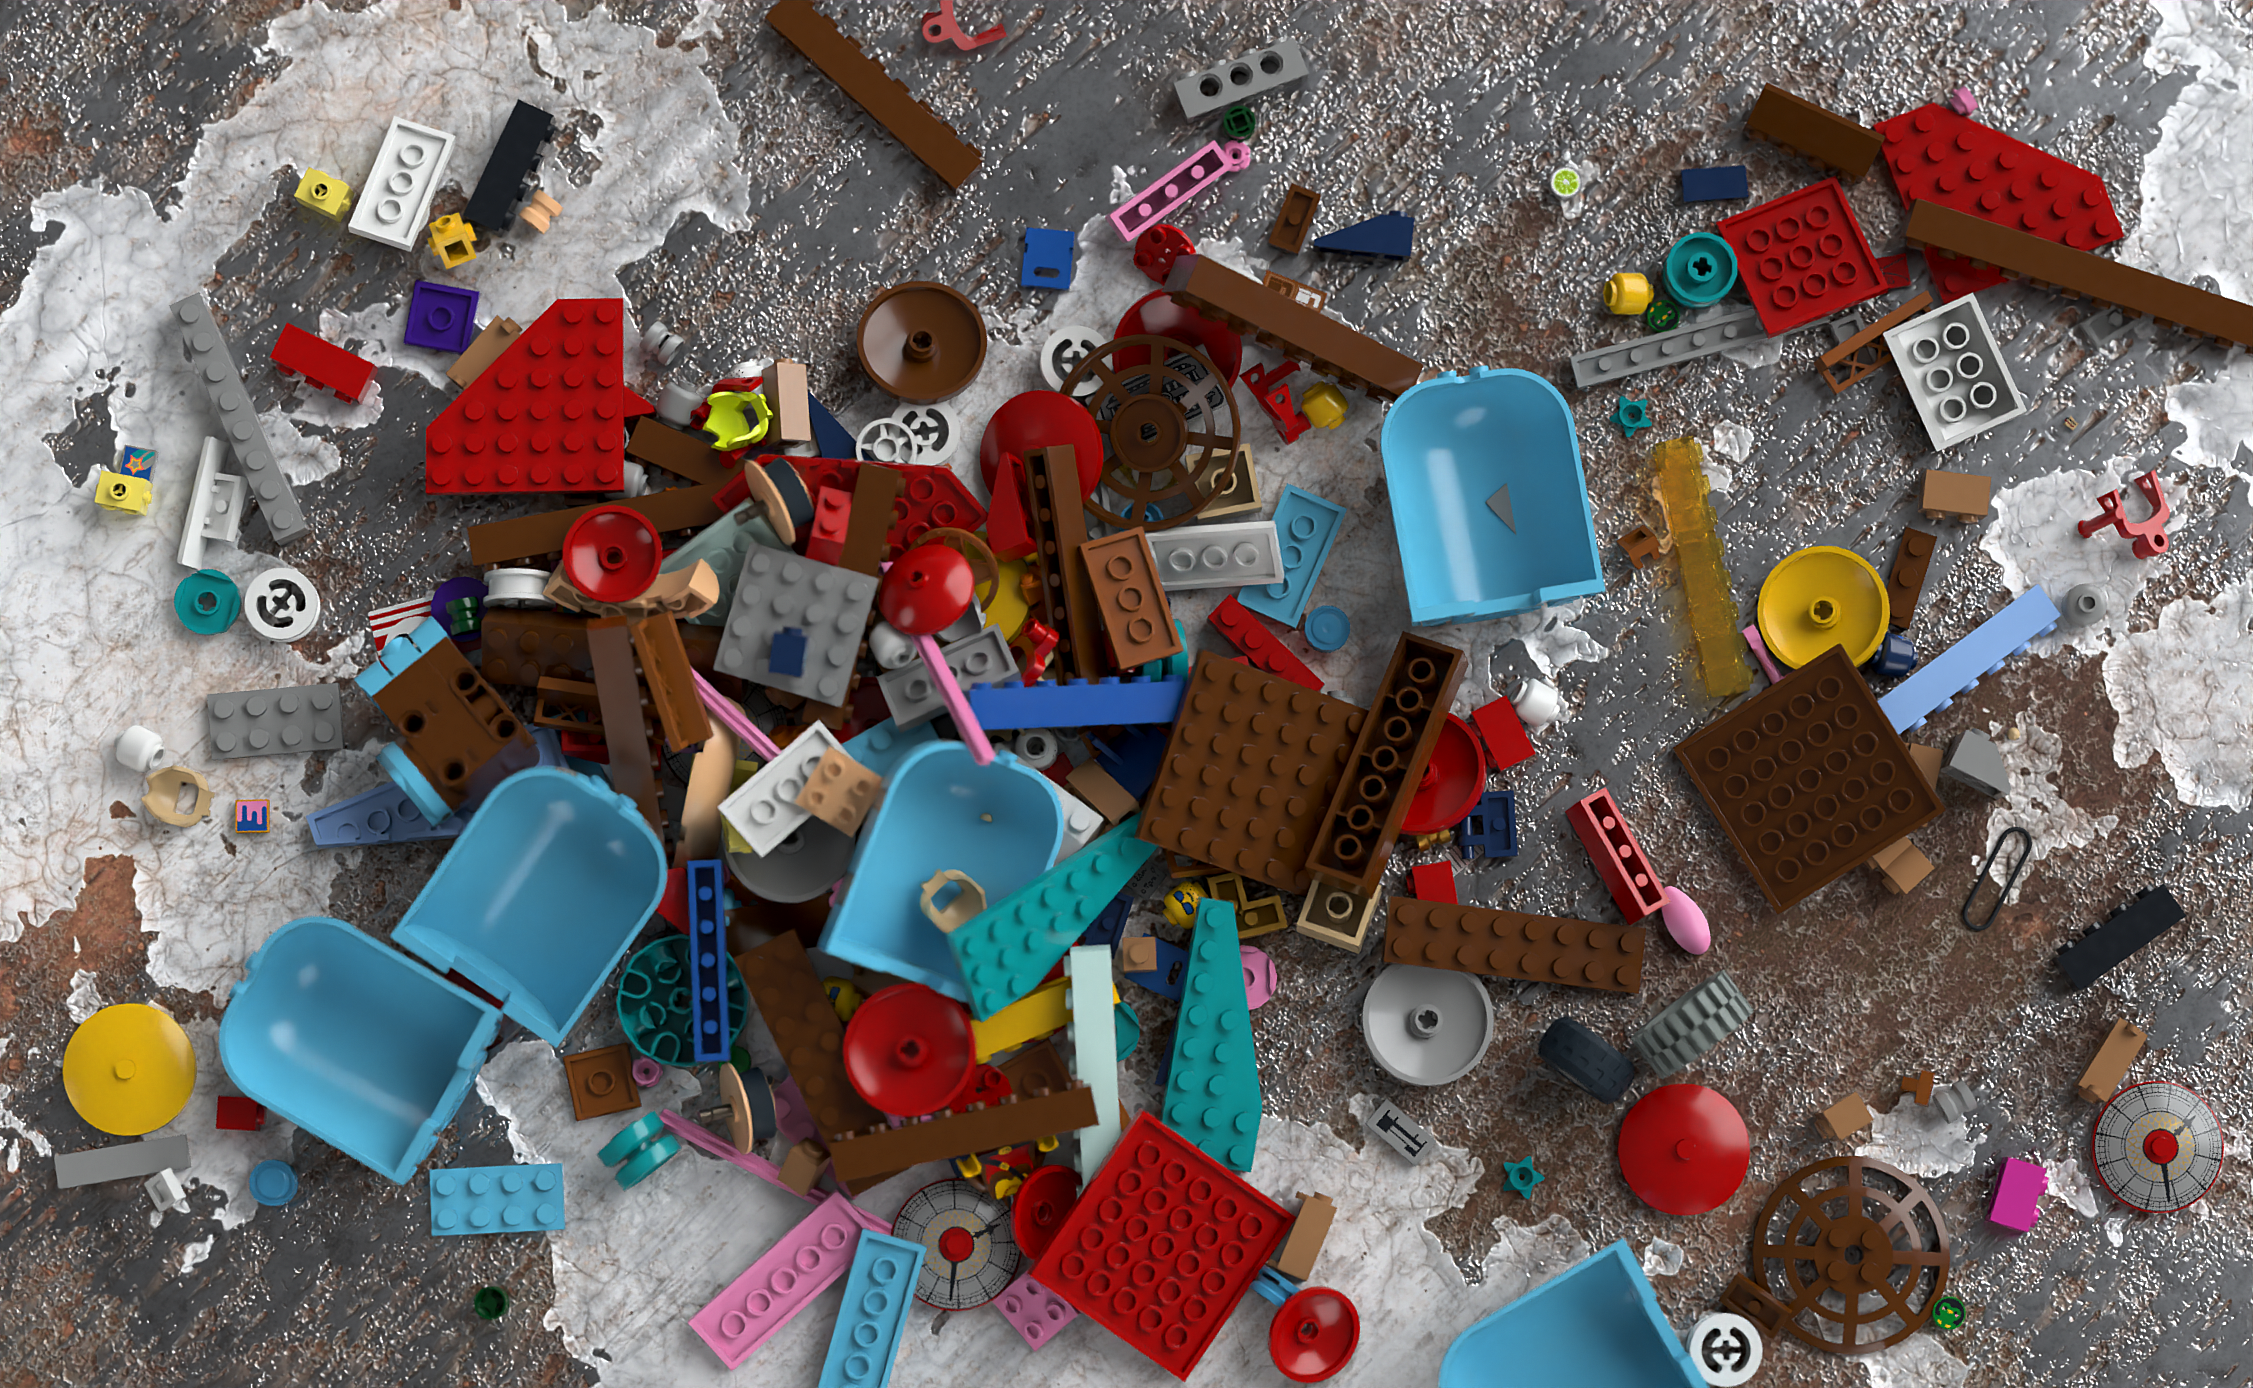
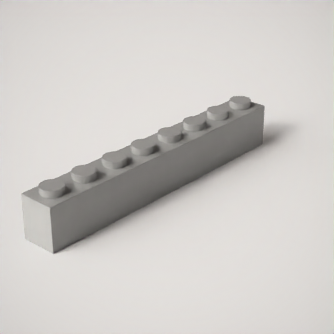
M198 292L169 305L275 541L280 546H283L311 533L206 299Z

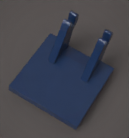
M1153 723L1121 724L1126 729L1111 745H1108L1089 730L1085 736L1102 751L1095 760L1139 802L1151 788L1167 741L1165 735Z

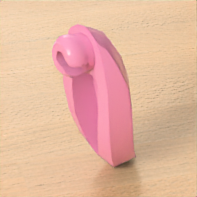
M1672 886L1665 887L1664 890L1671 902L1661 909L1668 931L1674 940L1689 953L1697 955L1705 953L1710 946L1711 940L1710 930L1703 912L1693 900L1679 889Z

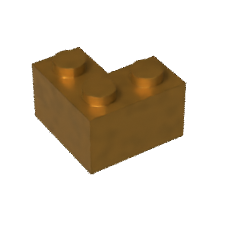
M1231 872L1207 878L1206 882L1211 899L1233 903L1238 940L1287 928L1280 895L1247 903L1240 874Z

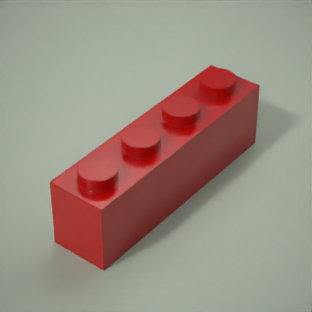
M1231 594L1207 617L1206 622L1240 655H1247L1248 662L1255 669L1318 692L1323 689L1325 684Z
M1606 787L1580 800L1565 811L1629 925L1651 915L1671 902Z

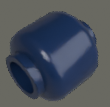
M1886 632L1881 645L1867 662L1870 663L1875 673L1902 678L1909 670L1915 668L1918 653L1914 651V644L1911 639Z

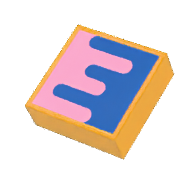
M269 799L235 800L237 834L270 833Z

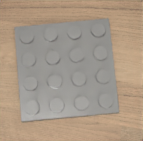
M751 541L713 669L842 707L879 579ZM783 626L802 628V634L810 636L805 674L802 677L768 672L773 634L776 631H782Z

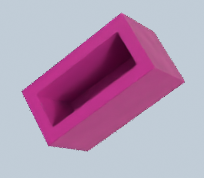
M2003 1157L1985 1221L2020 1232H2028L2030 1227L2034 1228L2039 1216V1209L2035 1208L2039 1195L2043 1196L2045 1194L2049 1177L2045 1176L2046 1168L2011 1157Z

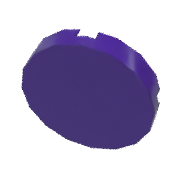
M464 576L446 581L434 593L431 603V615L450 639L459 642L474 641L482 637V631L462 636H452L450 625L454 621L447 614L445 603L461 598L477 597L479 603L477 617L483 619L489 609L483 605V598L488 596L489 588L478 579Z

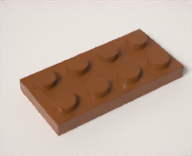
M1137 527L1080 544L1078 549L1119 672L1181 654L1184 650L1143 527Z

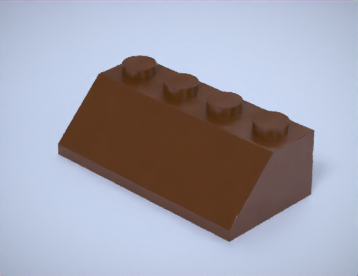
M1766 82L1758 95L1743 128V131L1748 133L1747 136L1751 140L1761 144H1765L1767 141L1778 146L1777 150L1780 153L1789 157H1795V155L1807 160L1806 163L1810 167L1820 171H1824L1826 168L1837 173L1836 178L1852 185L1854 182L1860 184L1863 181L1885 139V136L1768 82Z

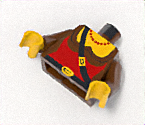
M1056 1135L1035 1139V1141L1029 1140L971 1153L968 1160L961 1162L958 1159L956 1163L966 1182L978 1192H987L993 1200L1003 1198L1005 1205L1008 1209H1011L1015 1194L1023 1180L1031 1172L1042 1167L1047 1152L1055 1149L1058 1141Z

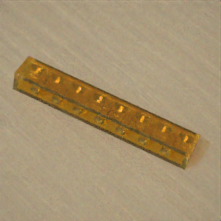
M1693 436L1655 443L1652 447V453L1708 701L1747 693L1751 690L1749 684H1754L1751 666L1744 663L1742 653L1747 651L1743 633L1737 632L1735 621L1739 620V611L1736 601H1730L1728 589L1732 588V580L1729 570H1723L1721 557H1725V549L1722 538H1716L1714 526L1718 525V518L1715 507H1709L1707 494L1711 493L1707 474L1702 475L1700 462L1704 461L1701 444L1695 443Z

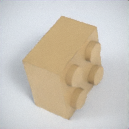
M1250 443L1240 445L1237 463L1229 482L1219 497L1205 511L1196 516L1197 524L1261 512L1262 503ZM1213 450L1207 468L1195 482L1204 498L1214 489L1222 477L1231 450ZM1203 452L1185 455V466L1189 474L1198 464Z
M1313 880L1296 924L1297 932L1360 954L1382 894L1381 885L1378 884L1371 900Z

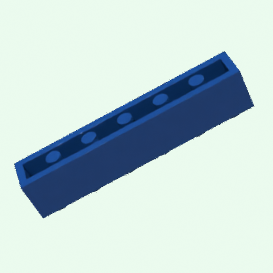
M688 861L695 1062L731 1061L723 861Z

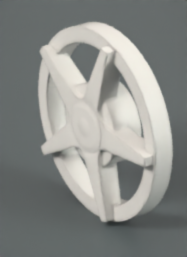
M890 418L875 420L868 424L858 436L856 443L857 459L863 460L861 449L874 452L878 462L894 461L895 463H905L899 457L900 446L911 440L912 455L908 464H914L917 457L916 438L910 428L898 420ZM884 424L898 426L908 436L896 440L894 437L887 435ZM880 425L881 437L874 444H862L865 435L871 429Z

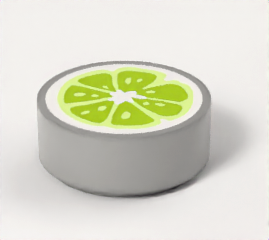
M1569 166L1557 168L1549 180L1551 193L1560 200L1574 198L1582 187L1581 175L1576 169Z

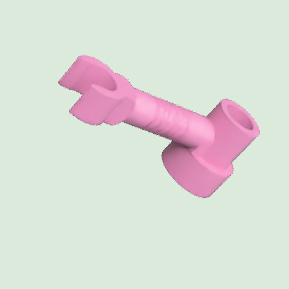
M1754 624L1741 631L1764 671H1766L1765 673L1772 685L1792 673L1790 672L1782 676Z

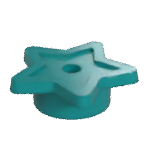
M1621 396L1619 398V411L1610 417V421L1622 425L1626 436L1631 437L1637 427H1650L1652 425L1645 415L1648 401L1643 399L1634 402ZM1629 413H1633V414H1634V418H1633V419H1630V418L1628 417V414H1629Z
M1527 1156L1519 1164L1504 1163L1509 1177L1503 1186V1190H1518L1526 1199H1529L1532 1186L1544 1180V1176L1533 1169L1532 1157ZM1520 1174L1525 1175L1524 1180L1519 1179Z

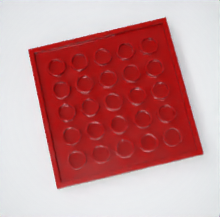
M1139 1108L1026 1274L1185 1382L1248 1290L1251 1282L1255 1280L1260 1269L1265 1265L1297 1217L1145 1110Z

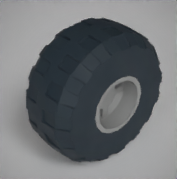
M1567 1016L1555 1020L1538 1043V1055L1546 1063L1577 1087L1607 1105L1618 1101L1635 1078V1066L1632 1062L1601 1037Z

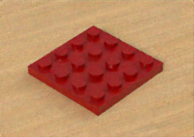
M1836 176L1716 222L1719 236L1733 249L1737 259V274L1768 339L1888 292L1889 287Z

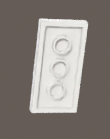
M394 116L349 223V232L411 252L455 146L456 136Z
M1275 520L1145 531L1149 548L1155 551L1154 563L1165 591L1283 583L1284 570Z
M819 720L718 806L720 812L761 858L813 814L796 804L795 801L829 745L853 759Z

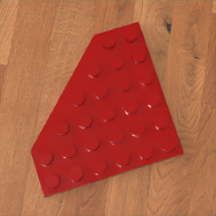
M1936 103L1919 107L1874 124L1871 127L1872 131L1885 136L1880 151L1905 214H1907L1910 201L1919 198L2084 252H2089L2125 237L2100 176ZM1926 247L1925 251H1921L1942 306L1970 293L1977 294L2011 281V279L1999 276L2000 270L1991 267H1988L1986 271L1976 269L1968 265L1969 260L1957 257L1956 261L1939 257L1937 255L1938 250Z
M623 298L557 299L426 428V494L625 493Z
M760 454L753 460L762 469L778 457L785 459L804 482L813 510L821 486L853 493L854 497L861 462L903 471L901 478L907 479L903 498H896L894 511H899L895 531L889 530L886 543L892 544L888 562L892 561L894 563L925 532L936 528L951 527L962 529L972 534L987 521V510L948 466ZM741 470L711 496V500L724 514H727L748 497L756 503L748 486L745 470ZM811 523L794 528L795 541L790 547L797 555L803 557L806 555ZM946 536L930 539L921 546L942 545ZM874 594V598H873L872 603H873V602L875 601V599L877 598V595H875V594Z

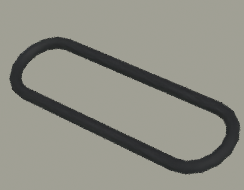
M2011 827L2001 835L1962 912L1963 920L1970 929L1976 931L1985 930L1994 922L2032 848V838L2024 828ZM2011 832H2021L2027 839V847L1988 922L1982 926L1973 925L1967 917V912L2007 835Z

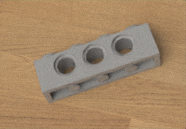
M1281 37L1269 42V48L1258 52L1255 48L1248 49L1238 54V59L1226 63L1225 60H1219L1208 65L1207 71L1198 74L1195 71H1189L1178 76V81L1173 83V91L1186 125L1307 81L1309 73L1295 38L1286 40V37ZM1265 61H1273L1279 69L1274 74H1266L1262 71L1261 64ZM1236 72H1242L1248 77V82L1244 85H1236L1231 81L1230 77ZM1206 83H1211L1217 87L1218 93L1212 97H1207L1201 93L1200 88Z

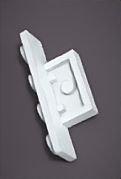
M205 437L200 453L196 479L193 483L189 510L186 514L183 536L178 548L177 563L198 570L202 567L208 539L234 543L248 485L247 478L223 474L229 443L214 437Z

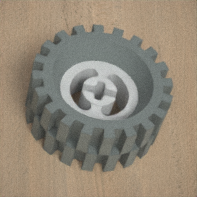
M1722 970L1699 983L1674 1003L1667 1006L1666 1009L1643 1025L1631 1037V1040L1659 1078L1664 1079L1666 1076L1672 1075L1676 1070L1678 1071L1683 1068L1687 1063L1695 1060L1703 1052L1705 1053L1714 1044L1725 1038L1728 1033L1744 1022L1753 1013L1754 1009L1727 973Z

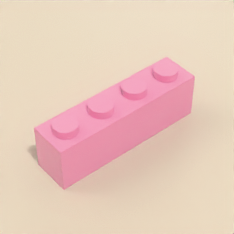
M1210 141L1105 216V219L1122 243H1127L1231 169L1233 165L1216 141Z

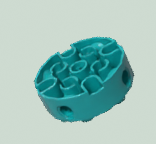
M678 934L655 940L632 957L620 979L616 1006L622 1029L640 1052L663 1065L691 1068L709 1063L695 1062L690 936ZM727 951L731 1048L736 1044L748 1023L751 996L734 958ZM681 993L687 997L692 996L689 1008L686 1010L681 1006L676 1007V1003L680 1001L678 995Z

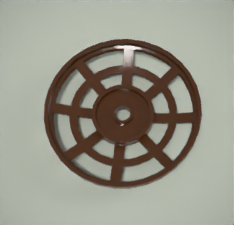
M1136 334L1120 337L1102 344L1087 354L1072 369L1062 384L1059 393L1072 397L1071 395L1090 369L1103 381L1104 384L1098 389L1090 402L1088 412L1095 420L1100 433L1110 434L1115 454L1103 462L1098 483L1103 481L1105 485L1116 493L1133 499L1134 504L1130 519L1120 517L1104 509L1092 500L1091 497L1083 504V508L1097 519L1114 527L1131 530L1142 526L1144 531L1173 528L1190 521L1205 511L1219 497L1229 482L1236 466L1240 449L1241 424L1238 406L1233 392L1221 371L1208 357L1194 347L1177 339L1161 335ZM1151 345V364L1132 366L1114 375L1102 361L1109 354L1126 347ZM1164 347L1174 348L1191 356L1210 373L1196 385L1193 380L1183 373L1164 366ZM1150 374L1149 394H1140L1132 397L1122 384V382L1132 377ZM1164 376L1179 382L1189 390V393L1178 403L1162 395ZM1217 384L1222 389L1230 409L1233 426L1232 437L1215 435L1213 412L1205 396ZM1112 392L1121 403V406L1116 411L1112 421L1097 420V414L1103 401ZM1197 403L1204 416L1206 434L1189 431L1185 413ZM1149 423L1154 425L1157 430L1155 440L1150 443L1145 441L1142 436L1143 428ZM1187 444L1203 446L1204 450L1194 470L1189 474L1179 459L1185 452ZM1213 449L1231 450L1222 477L1214 489L1204 498L1195 482L1207 468L1213 454ZM1123 464L1136 471H1140L1137 489L1135 490L1123 485L1111 473ZM1169 468L1178 484L1165 490L1150 492L1153 472ZM1185 492L1193 505V508L1170 519L1144 521L1148 502L1167 500Z
M1838 1156L1819 1160L1797 1170L1785 1179L1770 1195L1760 1212L1754 1229L1751 1249L1752 1269L1756 1285L1772 1296L1773 1293L1768 1285L1764 1270L1763 1257L1784 1258V1267L1788 1281L1798 1297L1787 1305L1793 1312L1783 1327L1808 1345L1827 1352L1847 1355L1868 1354L1887 1349L1905 1340L1917 1331L1932 1315L1935 1303L1941 1299L1948 1280L1950 1265L1949 1239L1945 1223L1936 1204L1925 1189L1910 1175L1895 1166L1874 1158L1860 1156ZM1837 1166H1848V1186L1828 1189L1810 1199L1797 1185L1803 1179L1821 1170ZM1862 1167L1874 1168L1890 1174L1905 1183L1912 1191L1897 1203L1883 1192L1863 1187ZM1788 1194L1801 1209L1796 1213L1789 1225L1784 1245L1764 1244L1770 1218L1779 1202ZM1848 1196L1847 1216H1841L1831 1221L1818 1207L1833 1198ZM1862 1196L1882 1203L1891 1211L1879 1223L1863 1217ZM1920 1201L1927 1207L1936 1225L1941 1253L1922 1252L1918 1231L1913 1220L1908 1215ZM1809 1216L1821 1230L1813 1246H1796L1795 1240L1804 1220ZM1899 1221L1904 1224L1909 1235L1912 1251L1893 1250L1887 1233ZM1851 1245L1857 1246L1862 1253L1861 1260L1855 1265L1847 1263L1844 1258L1845 1249ZM1794 1259L1813 1260L1819 1278L1806 1290L1797 1275ZM1892 1264H1910L1911 1270L1902 1290L1897 1294L1885 1279L1891 1271ZM1921 1265L1940 1266L1934 1292L1925 1308L1916 1316L1905 1301L1917 1284ZM1828 1287L1845 1294L1844 1314L1827 1309L1815 1299ZM1876 1289L1888 1303L1873 1312L1858 1314L1860 1294ZM1808 1307L1811 1311L1827 1320L1842 1323V1344L1816 1337L1799 1327L1792 1319ZM1895 1311L1907 1325L1898 1333L1883 1340L1867 1344H1856L1857 1324L1878 1321Z

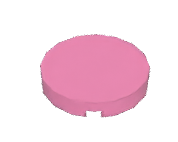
M1241 945L1239 947L1248 1009L1252 1010L1259 1008L1270 999L1276 989L1277 973L1273 961L1266 953L1253 946Z

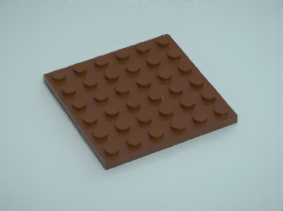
M1838 643L1673 747L1777 915L1947 811L1841 643Z
M1198 648L1134 838L1306 898L1313 881L1305 868L1306 862L1369 710Z

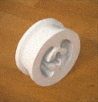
M1073 325L1059 329L1047 339L1041 352L1039 366L1043 382L1050 391L1059 392L1064 383L1063 380L1058 378L1052 367L1054 352L1063 344H1070L1071 347L1063 353L1061 362H1071L1073 356H1078L1080 362L1089 354L1086 349L1081 347L1082 344H1087L1095 350L1102 344L1107 343L1099 333L1085 326ZM1109 354L1102 361L1111 370L1112 356ZM1062 363L1061 371L1068 377L1073 366L1072 364ZM1097 375L1087 383L1080 381L1071 398L1076 401L1084 400L1086 397L1096 393L1104 383Z
M903 402L894 411L891 419L904 423L909 416H916L917 419L910 426L913 434L919 433L921 426H926L927 431L938 430L936 421L927 417L928 413L938 415L945 422L949 435L946 444L939 451L931 449L938 442L939 432L929 434L928 440H922L921 435H915L917 448L922 450V453L917 454L914 464L943 466L954 456L960 441V424L956 413L946 402L930 405H915ZM889 424L888 436H892L896 440L900 439L901 428ZM903 444L900 446L899 457L905 463H908L912 451L908 450Z
M273 568L261 573L250 584L245 596V612L251 625L263 637L278 643H289L305 637L314 628L320 615V599L315 587L300 572L289 568ZM289 583L299 587L305 596V609L299 612V603L293 594L291 595L286 589L282 588L272 590L273 586ZM266 599L267 610L272 616L275 615L278 621L288 622L293 620V624L284 628H278L265 623L260 613L261 601ZM279 599L283 602L287 600V604L290 606L287 611L283 609L278 611L279 608L276 602Z
M522 568L488 571L484 574V581L489 583L488 596L483 598V605L488 608L494 606L540 611L551 610L556 607V602L543 595L542 592L553 573Z
M1714 1313L1700 1319L1692 1327L1686 1340L1685 1352L1691 1355L1705 1382L1721 1387H1732L1744 1383L1756 1372L1762 1358V1343L1758 1332L1746 1319L1734 1314ZM1714 1328L1717 1334L1709 1340L1708 1347H1721L1723 1341L1727 1346L1740 1347L1737 1339L1730 1335L1732 1328L1736 1329L1744 1338L1746 1355L1740 1367L1734 1371L1731 1370V1365L1739 1359L1741 1353L1728 1352L1725 1354V1359H1723L1722 1354L1707 1353L1708 1357L1718 1365V1369L1715 1372L1707 1367L1702 1358V1342L1705 1336Z

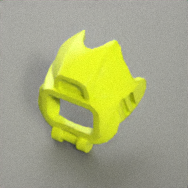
M718 392L707 398L708 404L712 405V408L703 426V430L711 432L718 437V441L711 448L731 451L745 447L750 443L755 444L763 439L768 430V420L773 418V413L771 410H768L764 394L757 396L753 392ZM749 403L753 406L759 420V424L752 430H750L743 414V409Z

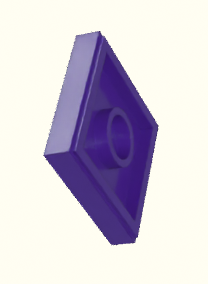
M416 280L403 344L462 355L471 345L481 293L479 291Z

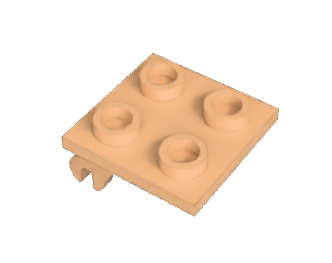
M829 745L795 803L852 837L858 826L865 824L867 820L865 815L874 802L883 777Z

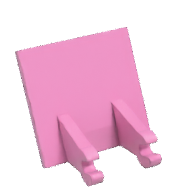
M1026 1271L992 1302L1033 1350L1036 1351L1081 1312L1026 1274Z

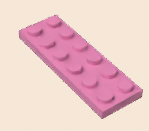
M835 1189L688 1320L689 1325L728 1368L733 1371L853 1265L863 1228L875 1230L838 1189Z

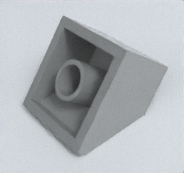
M1973 728L1972 731L1965 730L1956 735L1939 771L1997 800L2009 795L2012 788L1997 744L1989 741L1991 736L1976 728Z

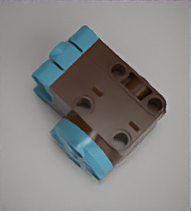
M431 616L409 634V637L417 645L416 648L406 637L393 639L382 649L380 659L389 670L386 671L377 660L354 680L385 718L391 721L401 733L381 749V753L376 756V759L435 828L437 825L446 822L462 808L472 813L478 812L487 797L503 780L519 771L535 767L540 760V751L532 735L515 718L506 703L492 687L488 686L450 641V637Z

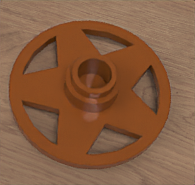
M936 528L920 535L910 545L907 552L921 546L930 539L946 536L942 545L953 548L967 560L974 574L975 586L992 579L989 593L980 604L981 613L984 612L994 600L1000 582L998 564L989 547L977 536L958 528ZM965 540L975 546L987 561L967 558Z

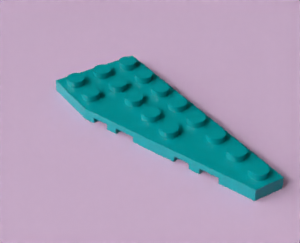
M1143 810L946 935L975 1019L983 1022L1033 990L1156 850L1157 845L1134 838Z
M1198 897L1159 1121L1227 1169L1251 1172L1263 1107L1234 905L1230 901Z

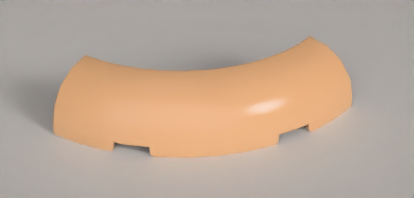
M699 558L686 568L667 574H659L651 587L633 600L617 604L601 603L586 597L574 587L567 576L562 560L547 582L542 594L573 611L580 612L581 609L600 614L601 618L627 614L628 624L633 625L641 619L670 610L674 619L686 616L694 618L716 604L720 588L717 576L712 568L702 558Z
M723 696L740 713H742L746 717L745 710L740 706V704H738L737 702L733 701L728 697ZM708 707L706 708V713L714 736L700 741L698 749L703 750V753L696 752L673 869L685 867L688 870V861L713 860L719 847L722 822L718 806L729 797L741 738Z

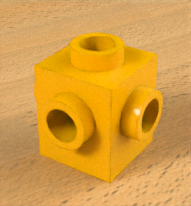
M459 212L453 215L442 216L437 221L429 224L432 237L427 238L434 257L441 256L446 270L477 258L472 242L477 240L470 222L463 223Z

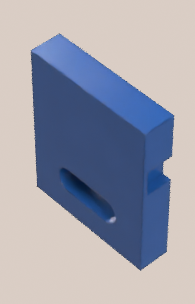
M1026 227L1021 287L1070 290L1075 232ZM1036 269L1055 270L1059 272V276L1057 278L1038 277L1034 275V271Z
M1144 933L1142 937H1153V936ZM1156 938L1157 971L1126 973L1124 978L1178 1002L1182 993L1189 953ZM1179 961L1182 963L1181 972L1176 983L1170 986L1166 983V979L1173 963Z

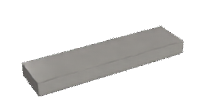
M186 1134L54 1156L58 1189L160 1173L168 1168L178 1170L192 1167Z

